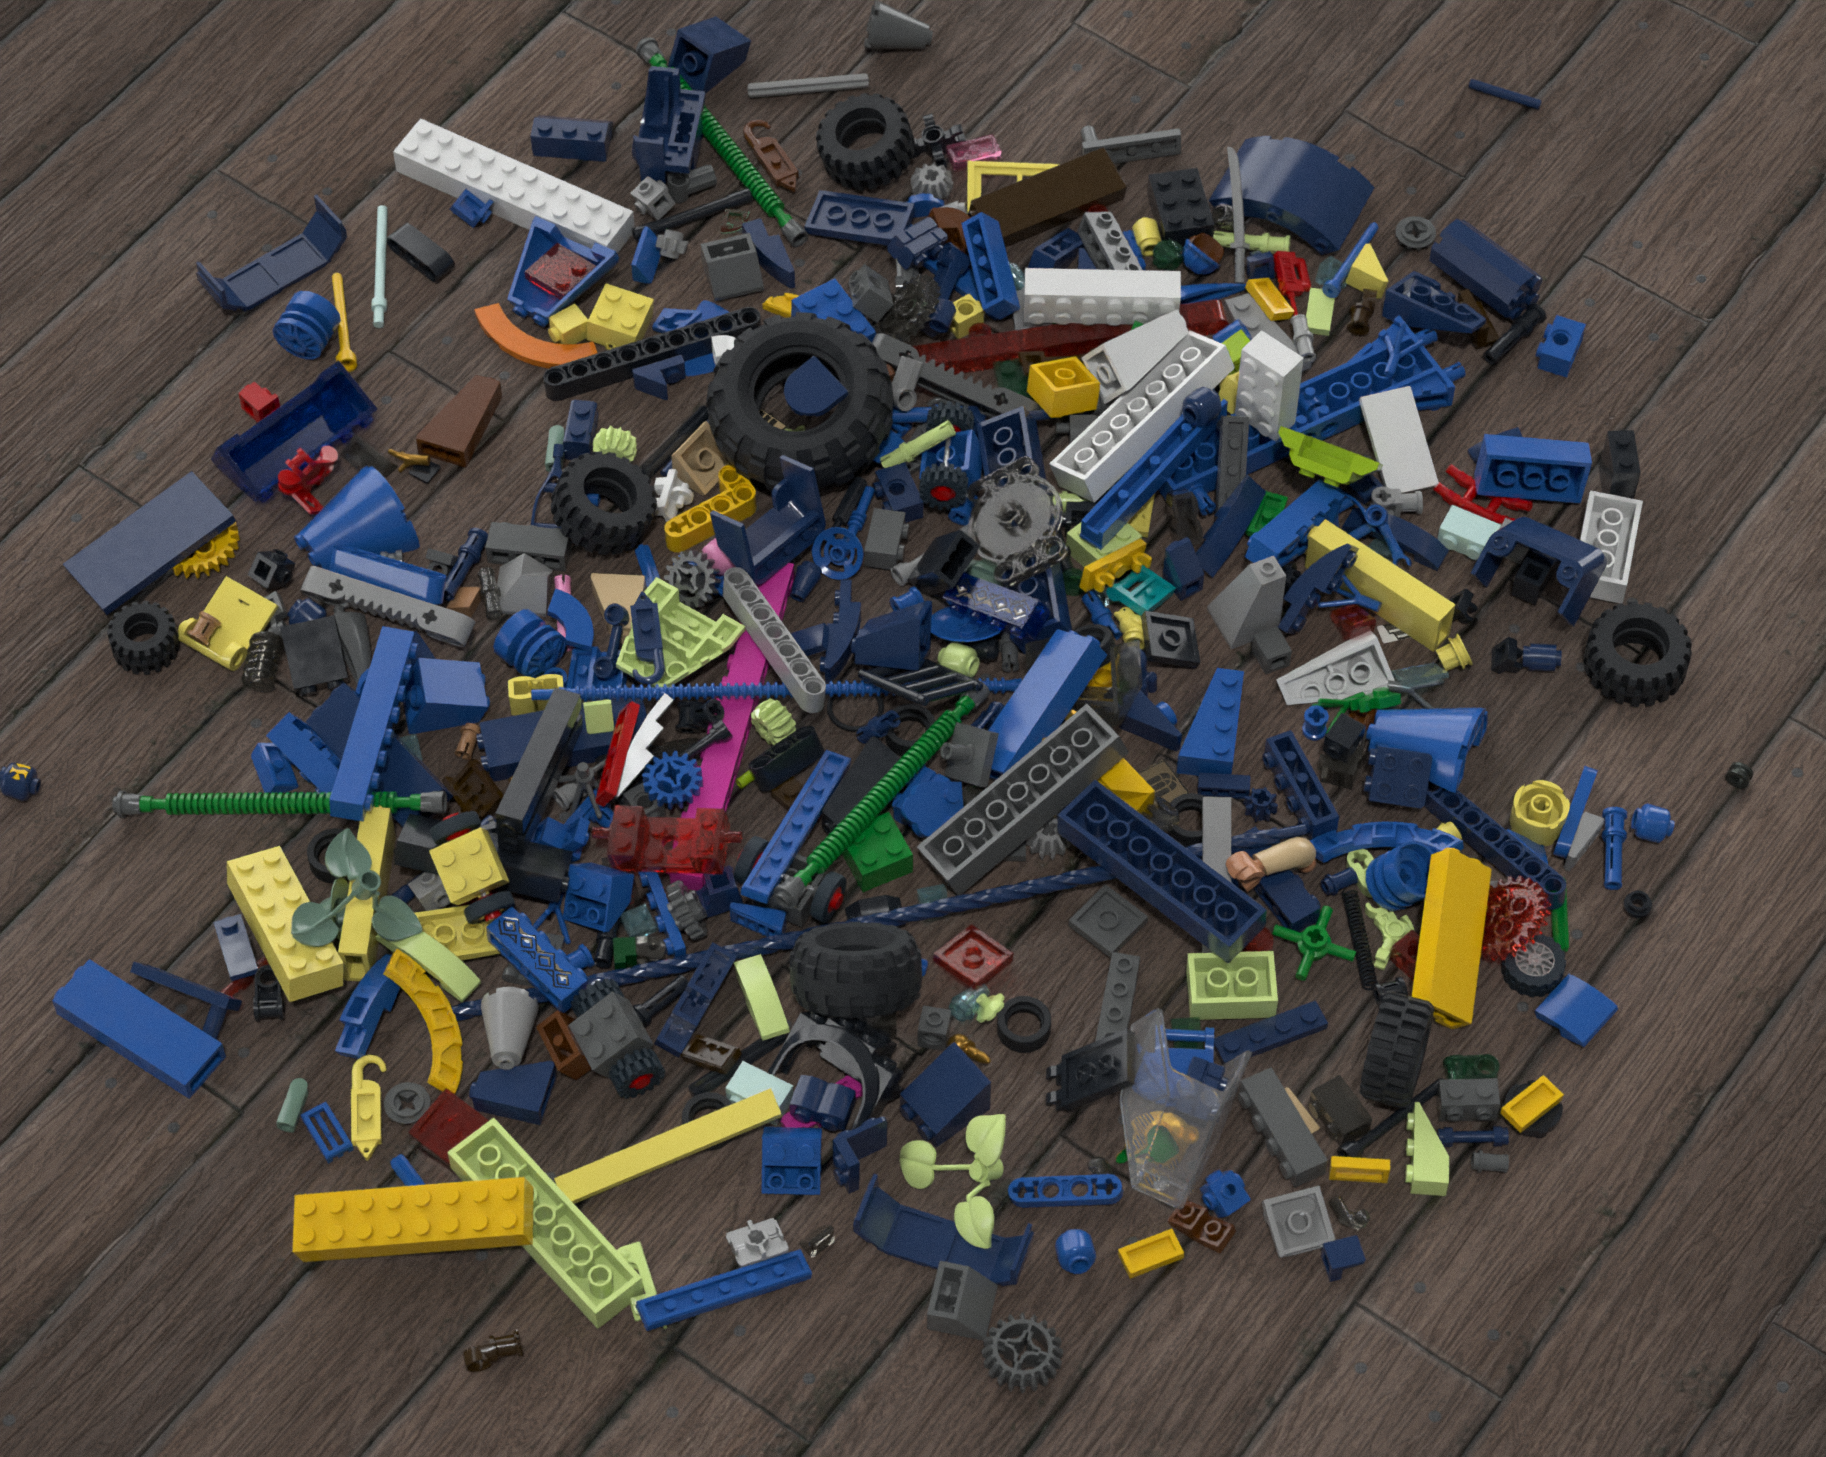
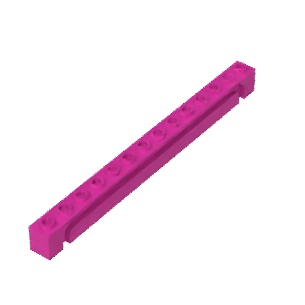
M793 563L786 564L763 584H756L781 621H783L787 599L790 596L795 578ZM745 629L743 634L734 643L735 653L729 655L727 663L729 673L728 676H723L721 683L723 686H726L727 683L734 686L736 682L739 686H742L743 682L748 686L751 682L754 685H758L759 682L764 685L770 663ZM726 696L722 700L717 698L724 708L722 721L733 737L726 742L722 740L720 743H717L716 741L700 754V758L703 760L701 766L697 767L702 769L703 786L700 787L699 796L692 795L693 803L687 802V805H689L687 812H682L680 819L681 834H676L674 838L673 851H675L673 858L668 859L666 874L670 875V884L680 880L683 881L684 886L686 885L688 889L697 891L706 883L704 874L708 873L709 866L714 857L752 727L751 713L759 703L758 696H754V699H751L750 696H747L746 699H743L742 696H739L738 699L731 696L729 700ZM710 722L708 725L707 734L710 733L709 729L713 727Z

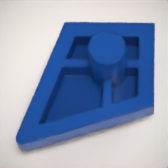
M664 308L652 325V329L665 333L693 324L702 317V312L698 310Z

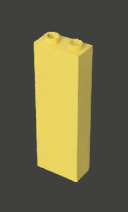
M1326 519L1318 527L1314 526L1307 536L1309 540L1308 548L1305 552L1306 568H1309L1322 556L1347 543L1359 548L1356 553L1358 555L1357 560L1350 569L1347 568L1344 574L1362 595L1382 602L1379 612L1371 610L1372 612L1433 652L1450 635L1455 609L1454 603ZM1343 581L1340 589L1352 593Z
M373 806L371 812H366L364 822L360 821L357 840L364 845L370 854L372 862L370 870L375 871L381 879V885L377 889L380 892L378 896L379 904L381 898L387 896L396 834L390 808ZM350 881L348 895L352 892L351 887L354 881ZM355 897L345 908L338 954L343 962V975L346 981H361L377 960L379 941L376 940L375 936L377 933L372 925V916L377 911L372 908V897L367 900H359Z

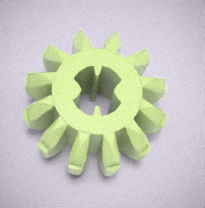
M609 426L608 429L601 428L600 432L594 437L592 444L593 452L602 451L606 455L608 452L615 453L616 457L629 459V463L634 460L637 452L636 437L631 436L630 431H623L621 427L618 429H614L612 426Z
M769 698L755 707V710L751 713V722L756 728L755 731L768 744L775 745L796 731V722L792 719V714L778 700L775 701Z

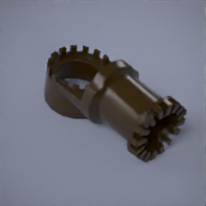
M1363 288V292H1365L1362 294L1364 295L1362 297L1363 301L1351 305L1349 310L1351 320L1347 324V331L1351 335L1355 334L1356 337L1357 335L1361 337L1362 335H1367L1370 331L1368 321L1372 313H1374L1377 290Z
M514 1330L513 1334L500 1337L490 1335V1344L477 1345V1347L472 1346L473 1349L469 1347L468 1351L466 1349L463 1352L466 1370L469 1372H480L490 1368L492 1363L499 1361V1358L516 1354L519 1357L523 1356L518 1330Z

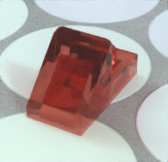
M1356 604L1330 611L1332 622L1343 630L1345 642L1366 632H1374L1376 619Z

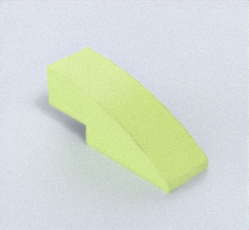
M761 954L734 962L737 981L745 996L746 1005L762 1040L789 1033L790 1030L784 1011Z

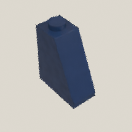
M553 1061L515 1066L509 1070L496 1069L480 1072L477 1082L472 1083L469 1092V1098L473 1101L474 1110L541 1125L557 1078L556 1065Z

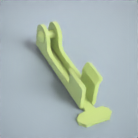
M636 1242L620 1247L617 1251L642 1277L645 1294L629 1299L634 1319L640 1321L641 1317L636 1308V1301L657 1295L641 1242Z

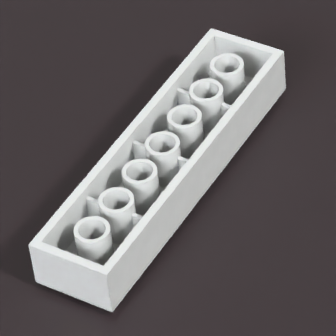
M1189 331L1131 389L1124 392L1049 463L1058 485L1095 503L1183 414L1182 405L1186 396L1200 387L1214 389L1235 368L1226 345Z

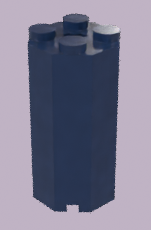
M1455 219L1440 233L1439 236L1443 238L1440 244L1435 242L1431 247L1430 262L1512 321L1517 316H1520L1530 303H1537L1540 297L1537 292L1543 282L1542 276L1466 220Z

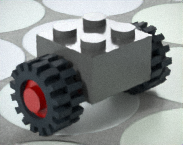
M607 978L603 979L602 982L600 980L595 981V984L592 986L591 984L586 985L587 988L585 990L580 989L578 991L579 995H574L573 1001H571V1007L577 1019L568 1026L593 1071L610 1078L620 1097L624 1096L625 1099H628L630 1096L632 1098L637 1097L639 1093L640 1095L646 1094V1090L649 1089L651 1091L654 1089L653 1085H659L661 1083L660 1079L665 1077V1069L655 1051L650 1049L654 1045L631 1002L624 997L616 981L613 979L608 980Z

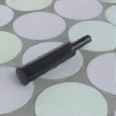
M855 476L832 517V520H834L832 527L846 526L852 511H854L865 487L868 485L867 481L862 477Z

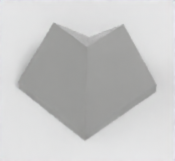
M525 553L502 565L499 569L493 614L514 615L523 609H529L537 616L547 617L553 570Z

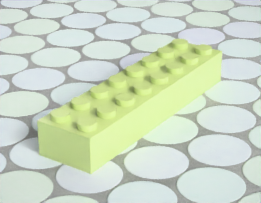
M492 1118L448 1151L451 1169L463 1182L525 1177L534 1187L533 1245L521 1246L597 1329L630 1304L629 1299L631 1297L644 1293L642 1277L495 1118Z

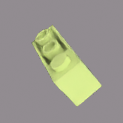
M1415 1102L1413 1113H1407L1406 1129L1412 1130L1411 1139L1407 1138L1406 1156H1411V1165H1406L1405 1182L1411 1183V1194L1446 1196L1449 1184V1156L1419 1102Z

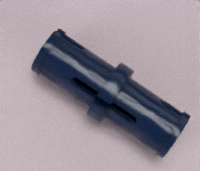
M890 710L882 716L871 718L867 725L857 730L856 734L863 732L862 735L857 736V739L861 743L867 744L873 736L876 738L886 736L889 730L896 728L900 724V720L893 722L900 718L897 712Z

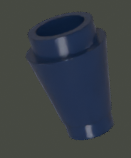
M803 561L801 565H798L790 597L795 601L804 602L822 578L820 575L822 569L809 561Z

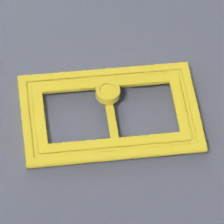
M968 161L967 215L971 200L981 197V174L1017 176L1018 182L1022 180V176H1033L1060 164Z

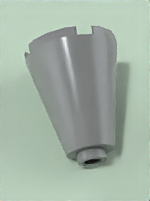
M501 987L497 988L496 993L490 996L489 992L484 995L481 1001V1011L492 1062L501 1069L509 1070L518 1066L522 1060L538 1014V1000L536 998L533 1000L529 997V992L524 989Z

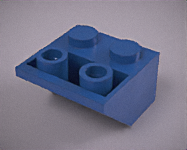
M592 862L570 864L568 874L570 879L563 912L564 920L603 932H609L631 902L634 874Z
M764 1127L762 1136V1194L820 1195L822 1128Z

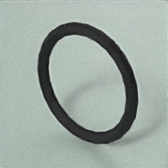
M874 693L873 695L878 702L876 716L879 717L883 715L884 702L881 695L878 697ZM833 694L832 698L829 697L827 713L830 720L836 726L846 731L857 732L860 727L867 725L849 726L840 722L834 716L832 710L833 701L837 694Z

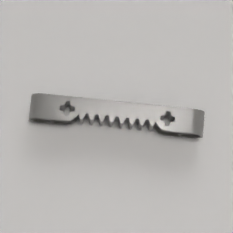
M316 566L310 567L300 589L302 594L311 599L332 606L352 607L355 610L359 607L362 612L366 613L369 611L373 616L378 614L382 619L387 616L392 622L397 620L401 625L406 623L410 628L415 626L419 631L424 629L428 636L433 639L458 647H465L475 625V621L462 613Z

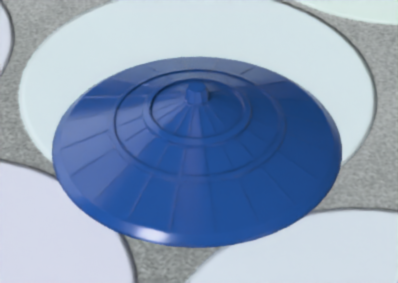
M974 603L957 604L943 608L932 615L931 633L942 639L954 642L981 641L1003 631L1008 624V618L1003 611L995 613L989 605L980 604L975 606Z

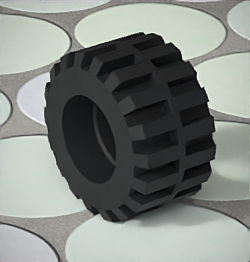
M143 601L142 604L134 602L130 607H122L121 613L116 612L113 615L114 620H110L108 624L109 630H107L116 663L119 666L122 665L123 669L127 672L132 669L133 674L137 675L140 672L148 675L150 671L154 670L157 673L162 671V666L167 668L171 664L170 659L175 660L177 657L176 651L180 649L178 632L172 614H169L167 608H161L158 603L154 602L150 605L149 601ZM144 634L154 635L151 639L143 642L133 641L138 636Z

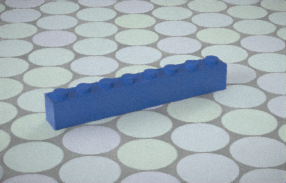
M382 626L330 796L331 816L364 822L366 812L372 811L374 803L372 792L373 789H378L381 774L378 773L379 768L384 767L386 764L387 751H385L386 745H391L394 730L391 728L393 723H398L400 715L398 704L399 702H404L406 695V686L404 684L406 680L410 681L413 665H411V660H416L419 644L415 643L413 631Z

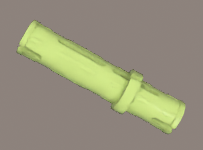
M947 420L908 443H901L899 448L880 457L882 466L887 468L907 461L908 463L914 461V457L955 436L956 432L953 425Z

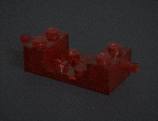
M615 805L613 820L609 828H592L593 839H608L607 857L612 868L620 871L723 874L727 844L742 843V831H730V822L725 809L697 808L695 818L647 817L642 806ZM675 840L678 842L674 849L667 850L664 848L668 841Z

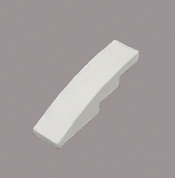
M664 693L647 715L629 747L617 794L614 797L616 800L646 768L645 766L653 760L654 756L647 749L663 731V727L657 723V720L673 703V699L666 693Z

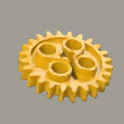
M236 522L196 550L193 557H191L192 554L170 570H174L175 576H178L183 571L185 578H188L191 573H195L196 578H199L200 572L203 571L207 576H210V569L212 568L219 572L220 563L228 566L227 557L234 558V550L239 549L237 541L240 540Z

